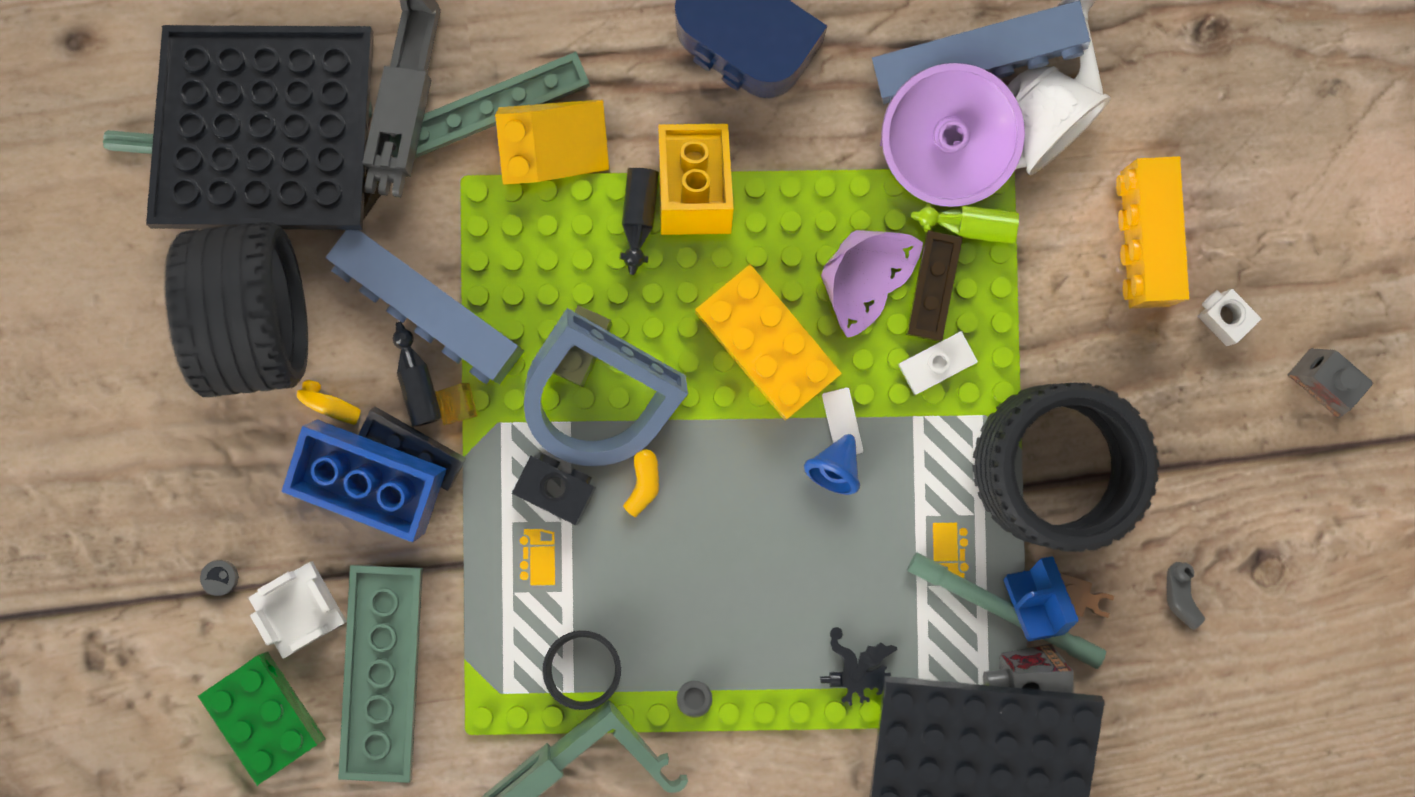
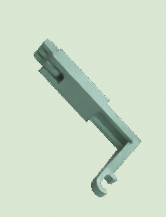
M608 700L553 746L546 743L482 797H538L564 776L563 768L611 729H615L613 732L614 737L637 759L665 791L670 793L681 791L687 785L688 778L687 775H680L675 781L668 780L660 771L662 767L668 765V753L657 757L621 712Z

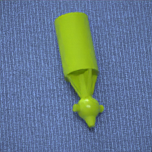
M927 203L926 207L920 211L911 212V218L919 221L924 227V231H931V227L939 224L958 237L1014 244L1017 237L1019 225L1018 212L961 206L938 213L931 203Z

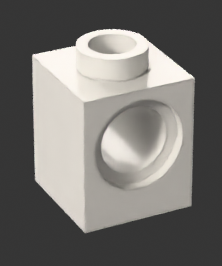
M1233 289L1222 293L1217 290L1202 303L1205 309L1197 316L1226 346L1238 343L1261 320L1260 316ZM1223 306L1228 307L1233 313V320L1230 324L1225 323L1221 318L1220 312Z

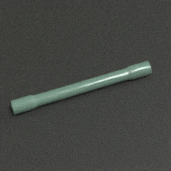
M918 552L915 553L908 566V572L933 585H939L1022 628L1012 603L952 573L943 565ZM1068 632L1062 636L1043 639L1095 669L1101 666L1106 656V650Z

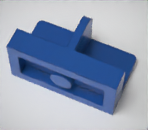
M1053 556L1040 558L1029 571L1007 574L1004 577L1003 581L1027 641L1065 635L1079 621Z

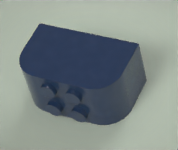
M790 0L675 1L677 36L682 46L694 56L693 61L707 71L713 68L722 74L723 77L721 79L735 90L742 88L748 93L761 98L778 97L788 92L796 84L822 46L827 30L826 24Z

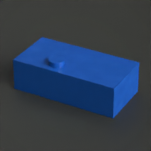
M317 419L303 425L281 492L407 541L414 542L426 533L447 469Z

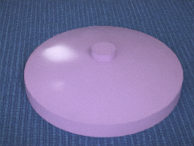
M959 63L936 65L915 74L907 80L892 97L884 115L881 132L883 154L896 180L915 197L931 204L948 207L976 203L1001 188L1018 165L1025 138L1022 112L1010 89L992 73L976 66Z

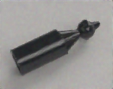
M647 168L627 169L622 226L630 248L625 253L620 252L619 259L624 260L628 266L629 275H635L638 267L643 263H648V256H644L640 248L653 229L659 172Z
M396 322L393 343L397 348L401 349L396 374L411 426L418 427L439 421L443 418L428 366L411 348L414 342L412 332L406 329L402 322Z

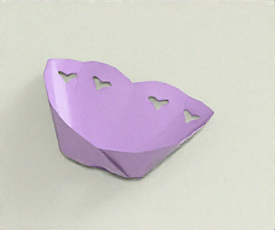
M856 230L840 244L838 251L824 265L821 277L839 325L847 338L861 333L870 326L884 310L887 294L901 287L909 279L921 255L922 241L908 234ZM913 246L909 251V257L906 259L903 248ZM891 268H901V271L896 272L894 278L891 279ZM874 300V303L869 306V312L866 313L864 302ZM848 318L857 320V323H852L850 328L847 327Z

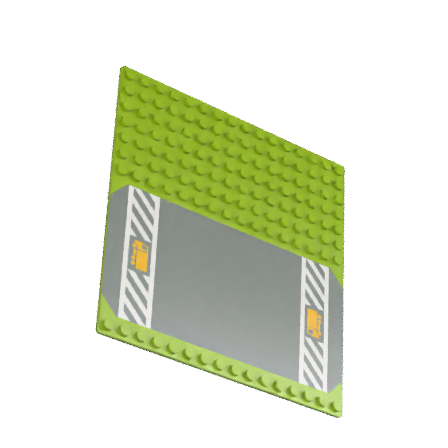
M890 169L731 171L734 207L731 234L661 235L658 176L653 229L640 248L644 256H648V263H643L638 267L635 275H629L628 266L624 260L619 259L620 252L625 253L630 248L622 226L627 173H591L542 182L503 185L502 175H466L462 177L460 181L461 305L524 350L500 385L491 379L487 384L483 383L469 372L473 366L462 359L463 456L466 457L463 464L465 731L469 735L567 734L597 710L600 706L588 710H575L563 706L551 696L544 683L543 662L547 651L557 639L573 631L585 630L600 634L616 649L621 662V678L616 691L608 700L614 704L636 732L878 729L882 694H876L878 692L877 687H874L873 690L866 687L863 690L864 696L870 698L869 703L866 700L860 703L858 693L854 692L851 698L853 705L850 706L848 702L843 703L841 701L847 694L846 687H830L829 683H820L821 676H829V672L844 671L843 658L832 650L830 644L832 639L830 631L834 627L841 628L843 633L842 638L838 639V644L853 651L856 655L857 663L860 653L865 652L867 646H876L880 642L885 646H896L897 651L885 657L876 667H869L867 670L874 671L880 666L885 665L887 666L885 673L890 672L891 676L983 685V672L999 670V656L1002 653L1027 648V640L1022 628L939 585H933L907 571L913 556L918 552L943 565L952 573L1010 603L1012 601L1003 579L1007 574L1025 571L1024 541L1014 537L1011 532H1006L991 518V512L985 510L984 504L977 494L979 489L974 483L975 477L972 466L975 465V458H973V452L976 447L975 443L977 437H980L982 434L980 430L987 421L988 416L997 411L996 407L1000 403H1003L1011 395L1019 394L1018 392L1020 391L1017 237L1014 244L962 238L943 340L962 331L978 362L914 395L898 364L939 343L938 341L906 335L927 232L924 231V227L919 221L911 218V212L920 211L926 207L928 202L908 192L896 180ZM1015 171L995 193L981 201L964 206L1016 212ZM933 204V208L936 209L938 213L961 207H948ZM939 224L931 227V231L957 236ZM856 230L908 234L922 241L921 255L909 279L901 287L887 294L884 310L870 326L861 333L847 338L839 325L821 277L824 265L838 251L840 244ZM913 246L903 248L906 259L909 257V251ZM749 264L752 265L842 373L786 421L695 314L697 307ZM891 268L890 278L893 279L895 273L901 271V268ZM874 300L864 302L866 313L869 312V306L874 303ZM579 305L610 319L612 322L609 330L610 333L686 375L688 395L656 437L644 448L654 452L657 457L659 492L655 499L636 518L623 507L636 485L634 456L621 462L604 466H582L566 462L549 453L537 442L525 418L524 389L528 370L536 354L567 308L575 312ZM848 318L847 327L850 328L852 323H857V320ZM597 358L584 387L552 373L544 386L541 402L546 416L559 431L579 440L597 441L614 437L633 425L657 391ZM844 388H849L863 447V453L857 454L860 489L852 495L829 491L812 481L804 471V464L807 460L814 458L833 444L822 394ZM1021 439L1015 457V477L1019 492L1023 497ZM541 453H544L560 461L559 469L571 474L574 468L592 477L589 484L595 486L596 489L578 525H573L511 494L530 455L539 459ZM554 477L547 483V492L554 498L560 497L565 491V483L560 477ZM581 637L566 642L559 648L552 662V677L556 687L563 695L575 701H591L599 698L609 689L615 676V663L612 654L604 644L592 638ZM689 681H700L706 684L712 693V705L709 711L701 717H688L678 707L677 693L680 687ZM611 729L607 733H613L615 729Z

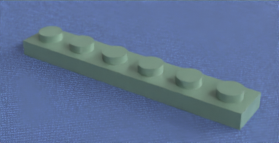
M577 52L425 113L415 158L495 126V114L498 107L548 104L590 87ZM390 135L389 142H393L396 146L395 151L393 150L392 152L393 157L397 158L402 135H396V137Z

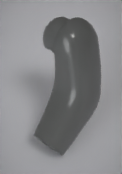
M1176 562L1167 571V603L1170 610L1192 630H1195L1204 622L1205 617L1196 606L1191 595V578L1194 577V569L1188 563Z

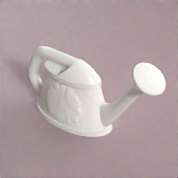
M1062 0L1058 6L1079 0ZM1080 0L1090 37V44L1088 49L1083 50L1084 54L1080 56V70L1074 79L1058 71L1059 69L1055 66H1043L1020 73L1007 85L1019 104L1025 127L1024 147L1015 169L1027 167L1026 171L1029 175H1033L1065 150L1096 119L1111 99L1107 94H1103L1088 25V12L1096 0Z

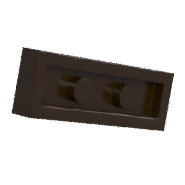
M929 230L926 232L906 335L938 342L943 340L963 237Z

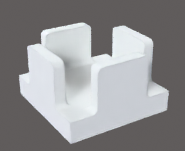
M313 561L294 571L283 574L259 588L257 593L248 597L256 611L250 616L267 646L274 644L283 659L347 622Z

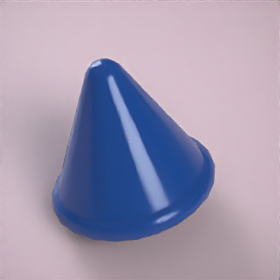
M846 434L814 458L807 460L804 464V471L807 476L816 484L829 491L844 495L857 493L860 489V482L858 480L855 437L852 434Z

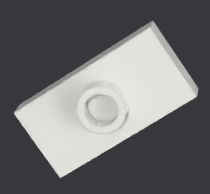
M962 331L898 365L913 394L916 395L978 361Z

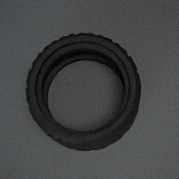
M273 221L180 232L171 243L167 253L165 265V303L173 350L180 371L189 387L204 398L253 393L258 390L262 392L294 388L306 371L308 323L301 274L292 243L287 233Z
M1078 382L1033 386L1019 391L1017 395H1011L1003 403H1000L996 407L997 411L988 416L987 421L980 430L982 434L980 437H977L975 443L976 447L973 452L975 465L972 466L975 477L974 483L979 489L977 494L982 500L985 510L991 512V518L1006 532H1011L1018 539L1039 546L1067 552H1085V549L1093 551L1111 545L1113 540L1119 541L1125 537V534L1135 528L1137 521L1141 522L1145 516L1144 513L1152 504L1150 502L1152 496L1156 494V482L1159 481L1157 467H1160L1159 460H1157L1158 449L1157 445H1154L1153 433L1150 432L1146 420L1139 416L1140 412L1128 400L1119 398L1118 393L1110 391L1105 387ZM1066 407L1085 415L1100 429L1107 441L1111 456V475L1107 489L1100 502L1089 513L1076 521L1052 525L1038 517L1027 506L1019 492L1015 477V457L1019 443L1026 430L1038 417L1052 409Z

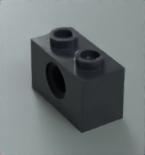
M541 453L539 459L530 455L511 494L573 525H578L596 489L595 486L589 484L592 477L574 468L571 474L558 468L560 461L544 453ZM554 477H560L565 483L564 493L557 498L550 496L547 492V483Z

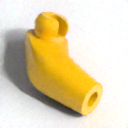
M305 380L302 383V389L297 390L298 400L312 410L348 424L355 425L361 412L360 408L335 396L319 393L321 389L320 383Z
M643 449L634 455L636 485L623 505L624 509L635 518L655 499L659 492L657 457L654 452L648 449Z

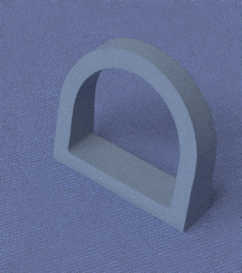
M567 308L536 354L528 370L524 389L525 418L537 442L559 459L582 466H604L618 463L643 450L656 437L688 395L686 375ZM572 346L583 349L657 391L640 417L622 433L604 440H579L559 431L546 416L541 402L544 386Z

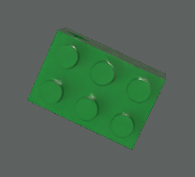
M269 652L257 655L198 695V698L257 786L326 740Z

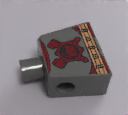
M1310 348L1287 374L1337 418L1349 412L1373 385L1372 380L1336 350Z
M1046 644L1002 653L999 656V670L983 672V685L1074 693V671L1052 644Z

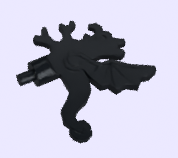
M834 627L830 631V637L832 638L830 644L832 650L843 658L844 671L829 672V676L820 677V683H829L830 687H846L847 694L841 701L843 703L848 702L850 706L853 705L851 698L854 692L858 693L860 703H863L865 700L869 703L870 698L864 696L863 690L866 687H869L871 690L877 687L878 692L876 694H882L884 676H891V673H885L887 669L885 665L880 666L874 671L867 670L869 667H876L885 657L897 651V647L893 645L885 646L882 642L876 646H867L866 651L860 653L857 663L855 653L849 648L838 644V639L842 638L843 633L841 628Z

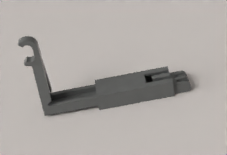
M400 0L402 14L390 66H384L363 158V165L368 170L365 183L366 193L374 194L377 182L380 181V195L387 196L391 183H393V197H402L406 177H411L432 81L428 75V68L441 9L435 0ZM390 135L392 137L402 135L397 158L391 157L396 146L393 142H389Z

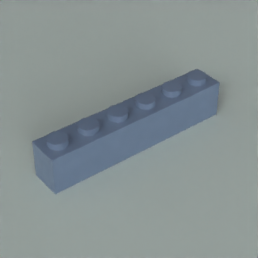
M1079 0L872 57L883 104L890 103L897 90L912 76L936 65L948 63L968 64L982 68L1000 79L1014 74V69L1028 66V69L1031 70L1048 65L1049 59L1062 56L1063 60H1070L1080 57L1084 54L1083 50L1088 49L1090 37Z
M346 230L325 257L335 265L331 270L348 283L352 278L362 284L358 291L375 303L381 298L390 305L386 310L389 314L402 323L407 318L417 325L414 330L415 333L429 343H432L434 339L445 345L441 351L458 364L462 359L471 364L473 367L469 372L485 384L491 379L500 385L524 352L523 349L360 230Z

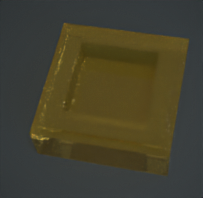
M469 382L435 391L443 418V425L454 424L477 417Z

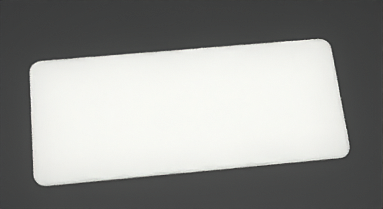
M849 388L823 393L822 398L833 443L846 434H852L856 440V454L863 453Z

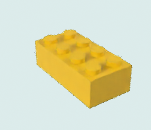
M1180 156L1137 158L1121 170V175H1118L1116 179L1117 195L1122 196L1123 210L1119 211L1118 224L1120 231H1124L1125 244L1121 246L1120 257L1122 265H1126L1127 279L1123 281L1124 300L1129 301V309L1171 307L1189 299Z
M751 264L695 309V314L785 421L842 374Z

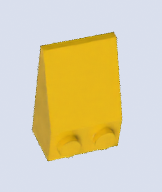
M603 99L498 107L495 117L503 185L542 182L609 170Z
M658 124L661 235L731 234L734 207L728 124Z

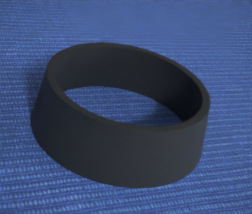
M573 631L561 636L551 645L543 662V679L548 692L557 702L575 710H588L605 703L616 691L621 678V662L616 649L606 638L591 631ZM587 637L601 642L608 648L614 659L615 676L611 686L602 696L591 701L581 702L566 697L558 690L552 677V662L559 648L566 642L575 638Z

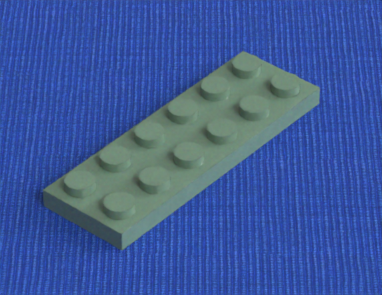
M350 565L338 780L405 783L412 781L423 568Z

